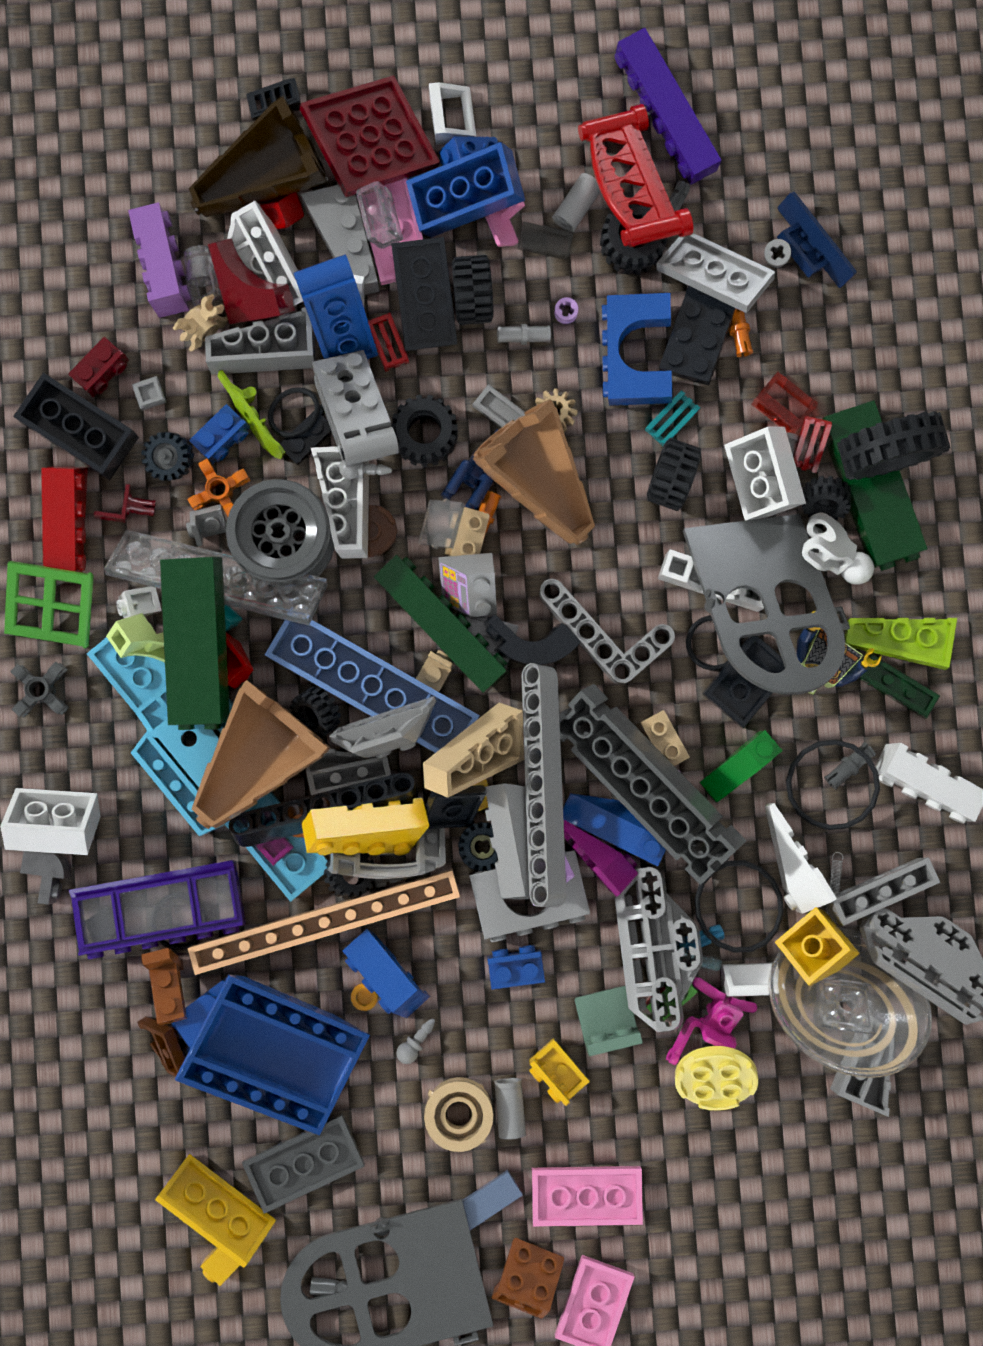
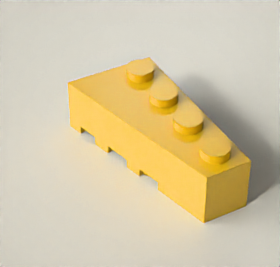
M414 798L412 800L413 804L404 805L400 804V800L389 801L388 806L373 808L372 803L362 804L349 811L347 806L310 810L302 822L307 853H318L319 855L344 853L345 855L369 853L370 855L394 853L398 856L405 855L410 852L429 827L423 798Z

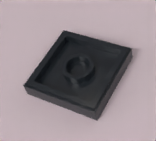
M484 785L470 786L450 797H445L432 791L425 805L429 822L428 829L470 827L487 793Z

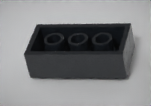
M42 373L13 416L21 424L109 481L139 439V436L132 429L45 373Z

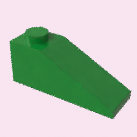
M766 730L759 731L699 783L717 803L761 770L783 750Z

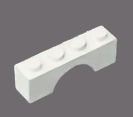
M670 549L665 555L658 579L704 594L692 557ZM736 589L726 597V602L756 612L764 609L760 596L750 589ZM716 594V597L723 601L722 597Z

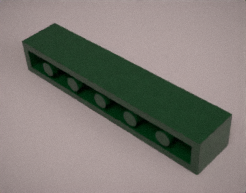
M395 555L374 578L481 692L487 694L509 673L505 668L508 664L507 661L498 652L493 655L486 648L489 642L480 633L475 636L468 629L471 626L470 622L461 613L456 616L450 610L453 607L452 603L443 594L438 597L432 591L435 587L434 584L425 575L420 578L414 572L417 567L407 556L402 559Z

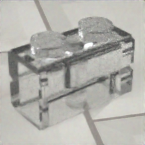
M379 181L358 189L356 196L368 241L380 249L390 246L391 243L401 241L403 236L391 191Z

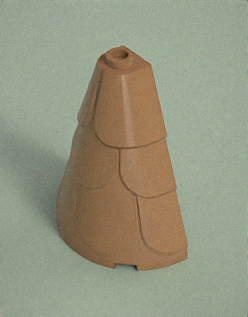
M549 399L524 412V416L519 417L515 421L511 420L491 435L475 451L473 460L491 479L510 493L511 497L533 512L534 518L567 543L578 545L589 537L588 533L595 527L583 483L579 480L570 447H568L557 408L552 400Z
M247 680L238 690L225 728L221 731L210 763H207L191 809L198 815L196 820L207 829H210V827L218 828L253 807L260 798L288 782V779L320 760L330 749L326 743H322L323 740L298 718Z

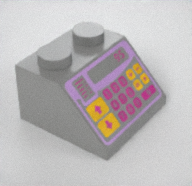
M492 553L439 557L441 592L452 603V608L469 617L497 615Z

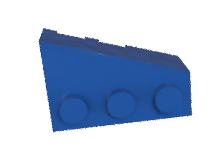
M366 929L343 950L348 957L345 960L347 965L355 973L357 971L361 973L364 977L362 980L363 985L371 993L375 991L381 998L378 1003L388 1014L392 1012L408 1018L431 997L426 991H422L413 981L414 977L409 971L406 972L396 960L397 958L374 932Z

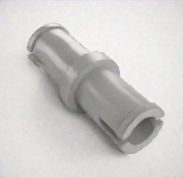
M521 324V326L517 327L497 326L498 343L521 342V345H527V342L550 343L551 340L550 326H527V324Z

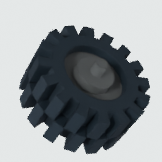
M160 432L156 436L152 435L149 437L150 441L145 442L143 445L146 449L141 452V455H145V459H141L142 464L147 465L145 470L151 472L152 477L163 481L183 478L182 475H187L189 473L188 468L193 466L191 458H194V453L190 452L193 448L186 443L188 441L186 438L171 432Z

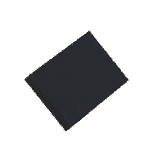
M748 637L741 646L745 655L760 668L771 673H780L785 669L781 656L760 637ZM728 661L702 694L738 726L744 728L773 692L764 690L746 680Z

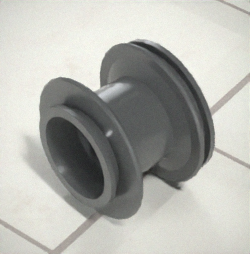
M273 479L251 486L237 498L227 519L226 537L233 558L255 581L267 587L288 590L309 584L319 577L332 558L335 547L326 509L317 495L309 488L297 482ZM278 515L277 518L270 520L271 517ZM295 515L298 517V520L295 523L288 522V517ZM262 526H265V527H266L265 533L262 534V535H259V532H260L261 527H262ZM279 527H284L285 535L281 538H276L277 535L274 531ZM296 533H305L304 539L296 541L294 539ZM265 544H272L273 549L270 553L263 552ZM291 547V555L283 556V548Z

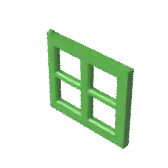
M9 561L7 567L4 634L87 648L90 636L93 573H82ZM20 574L45 578L43 599L19 595ZM57 580L82 584L80 605L55 601ZM18 603L43 607L42 628L17 624ZM55 609L80 613L78 634L53 630Z

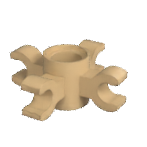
M213 294L205 296L201 301V305L192 308L184 318H179L173 327L174 330L182 329L185 331L181 334L180 340L182 342L191 340L190 352L199 349L206 336L215 334L219 328H224L228 322L227 316L220 317L218 315L223 312L224 306L221 304L213 307L212 300L215 297Z

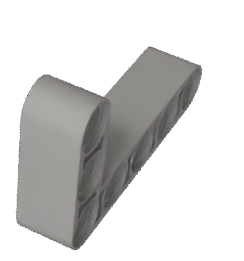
M548 579L540 587L539 598L560 623H564L581 641L579 645L615 684L623 685L632 680L674 642L675 633L669 625L660 624L623 654L561 582L556 579ZM548 586H553L557 588L559 595L554 599H550L545 596L544 589ZM572 606L576 611V616L572 619L565 618L562 614V608ZM580 627H591L593 637L590 639L581 637L579 633ZM656 631H664L667 634L668 640L666 644H659L655 640ZM604 645L610 649L611 655L608 659H602L598 656L597 648ZM637 648H643L647 651L648 659L641 662L636 659L635 650ZM622 665L627 668L628 677L626 679H619L615 675L616 666Z

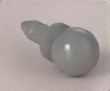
M342 460L339 466L341 475L346 479H354L357 476L364 478L365 473L367 475H384L392 472L391 467L382 464L365 465V462L345 466L346 462Z
M434 1019L424 1023L413 1039L408 1036L407 1042L399 1045L396 1055L401 1063L411 1064L417 1059L418 1051L423 1049L420 1043H423L427 1035L432 1031L435 1024Z

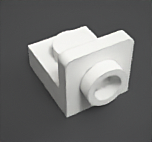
M155 585L123 591L119 596V600H117L119 615H123V618H128L143 613L144 616L160 613L162 610Z

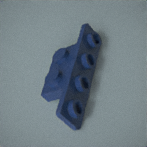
M794 191L789 193L777 209L789 223L790 227L783 230L777 238L789 244L792 258L808 278L824 269L835 284L841 288L857 271Z

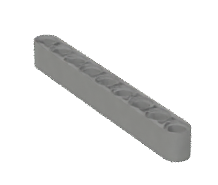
M529 663L522 671L529 896L532 904L537 907H560L566 900V870L558 676L553 667Z

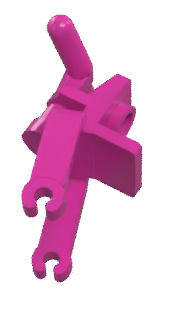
M695 977L692 985L713 999L712 1003H708L706 1006L708 1015L700 1019L693 1016L686 1019L673 1047L667 1053L666 1060L673 1065L678 1063L694 1027L701 1029L704 1041L714 1046H725L735 1049L737 1045L736 1038L730 1033L743 1017V1011L749 1013L757 1011L756 1003L740 1000L732 996L727 998L724 992L719 991L700 977Z

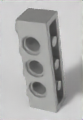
M929 857L916 858L835 894L837 899L826 904L825 907L836 925L844 926L940 883Z

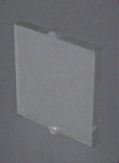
M447 498L443 501L429 500L418 544L432 546L434 549L439 547L453 549L465 504L462 502H452Z

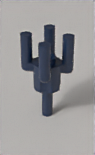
M474 451L469 460H463L455 470L441 496L446 500H450L457 492L461 483L464 482L467 486L475 489L464 507L475 510L478 509L494 480L473 460Z

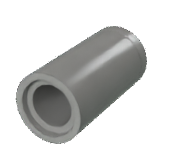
M582 173L553 215L554 222L562 229L574 232L601 192L593 176Z
M504 1078L494 1081L499 1138L518 1139L526 1136L522 1080L520 1078Z

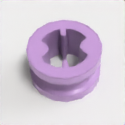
M567 297L560 299L556 303L554 311L557 321L562 324H570L575 321L578 314V305L575 300ZM565 305L570 306V312L573 314L570 315L568 313V316H563L560 308L564 309Z

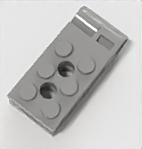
M364 350L312 362L315 373L314 383L341 459L346 462L345 466L398 454L397 438L394 429L391 427L390 418Z

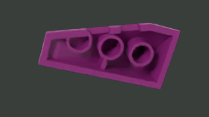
M563 819L565 841L616 897L620 895L638 875V872L634 869L637 866L636 862L627 853L623 856L620 852Z

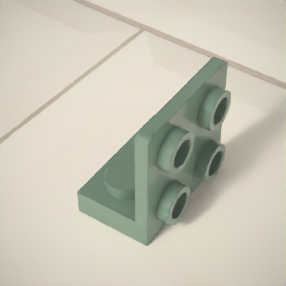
M625 985L579 996L574 999L589 1057L643 1043L641 1034L636 1026L634 1014L628 1009Z

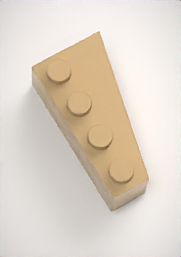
M502 703L496 704L423 762L424 788L445 797H450L523 761V711Z

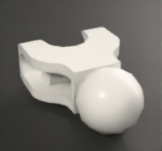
M822 512L816 513L809 518L807 533L811 539L803 545L802 556L818 570H829L836 575L841 573L845 581L851 584L860 585L868 582L875 569L873 560L863 552H856L857 545L849 539L842 525L828 514ZM815 524L825 525L827 528L826 532L816 527ZM811 549H819V553H814Z

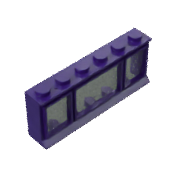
M234 860L69 890L79 949L78 956L87 954L88 959L104 957V951L114 949L115 954L131 952V946L142 944V949L159 947L158 941L169 939V944L186 942L185 936L196 934V939L213 937L212 931L223 929V934L240 932L239 926L246 925L237 864Z

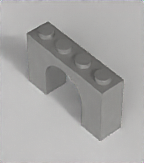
M575 850L565 851L566 859L575 876L566 883V900L564 904L560 907H546L535 914L517 913L505 903L504 899L501 898L496 868L469 874L484 939L490 938L491 942H497L507 939L506 934L516 932L517 936L532 933V928L543 926V930L558 927L559 921L569 919V923H576L585 920L584 915L590 914Z

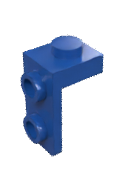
M454 136L439 151L440 162L442 166L497 144L498 140L496 137Z

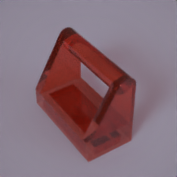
M777 372L751 405L777 426L785 427L787 433L795 434L803 424L805 416L809 417L819 403L780 372ZM775 383L808 408L800 419L767 394Z

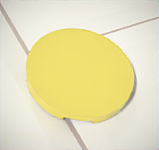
M708 1046L688 1053L679 1061L675 1069V1085L683 1099L687 1098L693 1103L698 1104L699 1108L714 1111L728 1110L740 1106L739 1102L755 1094L758 1088V1072L754 1062L743 1052L725 1046Z

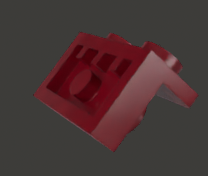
M103 337L68 375L94 398L96 394H101L107 389L108 382L115 375H119L125 370L129 359L106 337Z

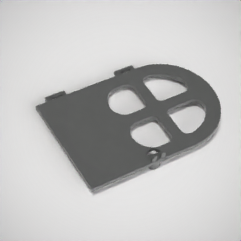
M800 514L684 528L683 533L706 599L704 608L711 614L723 652L733 668L752 684L778 694H804L814 691L829 682L843 661L845 653L843 630L850 629L842 606L834 607L821 570L816 569L802 556L803 545L809 540L808 537L810 536L807 530H805ZM813 548L811 551L817 553L819 549ZM784 582L803 586L811 593L816 605V612L785 616L782 614L776 599L775 587ZM740 588L754 591L760 596L767 619L745 623L734 622L730 618L726 607V597L732 591ZM716 594L722 597L723 604L716 597ZM837 614L840 615V618H841L842 623H840V620H839ZM819 627L827 635L826 655L820 665L813 668L804 667L798 660L789 632ZM765 634L772 635L776 640L785 669L780 673H771L760 668L745 655L739 645V639Z
M462 1199L390 1218L380 1217L371 1223L323 1235L308 1243L298 1252L285 1273L281 1287L280 1302L282 1316L288 1331L300 1346H422L452 1337L455 1346L479 1340L478 1330L493 1327ZM375 1233L380 1236H384L386 1234L388 1235L384 1238L377 1237ZM375 1240L383 1241L389 1244L397 1253L399 1267L396 1273L389 1278L366 1283L361 1279L355 1249L363 1243ZM329 1252L338 1253L341 1257L347 1280L346 1290L330 1295L313 1298L307 1297L301 1288V1281L306 1271L321 1256ZM391 1293L403 1295L411 1306V1316L406 1327L400 1332L386 1336L376 1334L369 1312L368 1301L372 1298ZM349 1305L354 1309L361 1338L352 1345L329 1342L313 1331L310 1319L316 1313ZM472 1333V1336L459 1339V1335Z

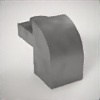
M23 851L20 873L42 876L38 903L47 905L56 903V899L60 898L62 892V883L59 882V879L71 877V869L67 858L62 853Z

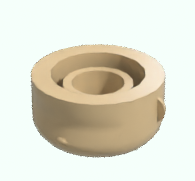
M455 1077L441 1082L433 1091L429 1089L424 1120L428 1134L436 1144L449 1151L463 1152L486 1142L485 1139L490 1133L493 1124V1107L491 1099L482 1084H478L468 1078ZM454 1102H464L472 1110L471 1119L463 1125L450 1123L446 1117V1110L449 1105Z

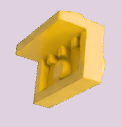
M554 1038L529 1059L532 1066L529 1069L530 1073L539 1083L544 1080L550 1087L547 1090L548 1094L557 1104L562 1101L567 1106L570 1103L569 1100L590 1082Z

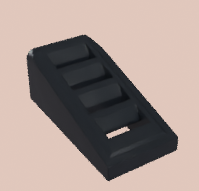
M286 79L247 93L246 96L252 121L257 120L268 108L265 99L267 97H270L271 103L276 101L275 96H284L293 112L299 111L301 101L296 79ZM286 93H291L292 98L287 100ZM260 99L262 109L257 110L255 100Z

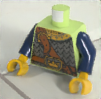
M819 627L803 629L797 639L796 655L800 664L804 667L813 668L822 663L827 651V635ZM845 643V653L840 668L824 686L827 688L834 686L842 687L856 681L870 667L879 665L882 656L877 660H871L869 655L873 653L874 648H870L867 650L864 659H861L863 655ZM816 690L811 691V692H808V693H810V694L813 695Z

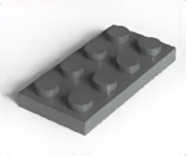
M341 1114L326 1122L320 1136L304 1131L243 1160L242 1165L265 1214L364 1167L365 1162L345 1117Z

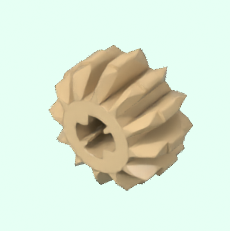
M557 388L554 389L553 396L548 391H544V399L537 397L535 403L538 405L551 399L554 406L560 410L559 418L563 430L566 432V424L573 426L575 421L572 417L577 415V410L572 408L575 405V400L570 399L566 401L568 397L567 392H564L562 396H558L559 391Z

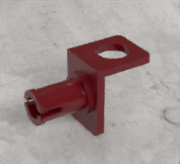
M126 484L122 514L94 511L95 519L126 523L127 515H130V513L154 517L156 500L132 497V494H130L131 486Z

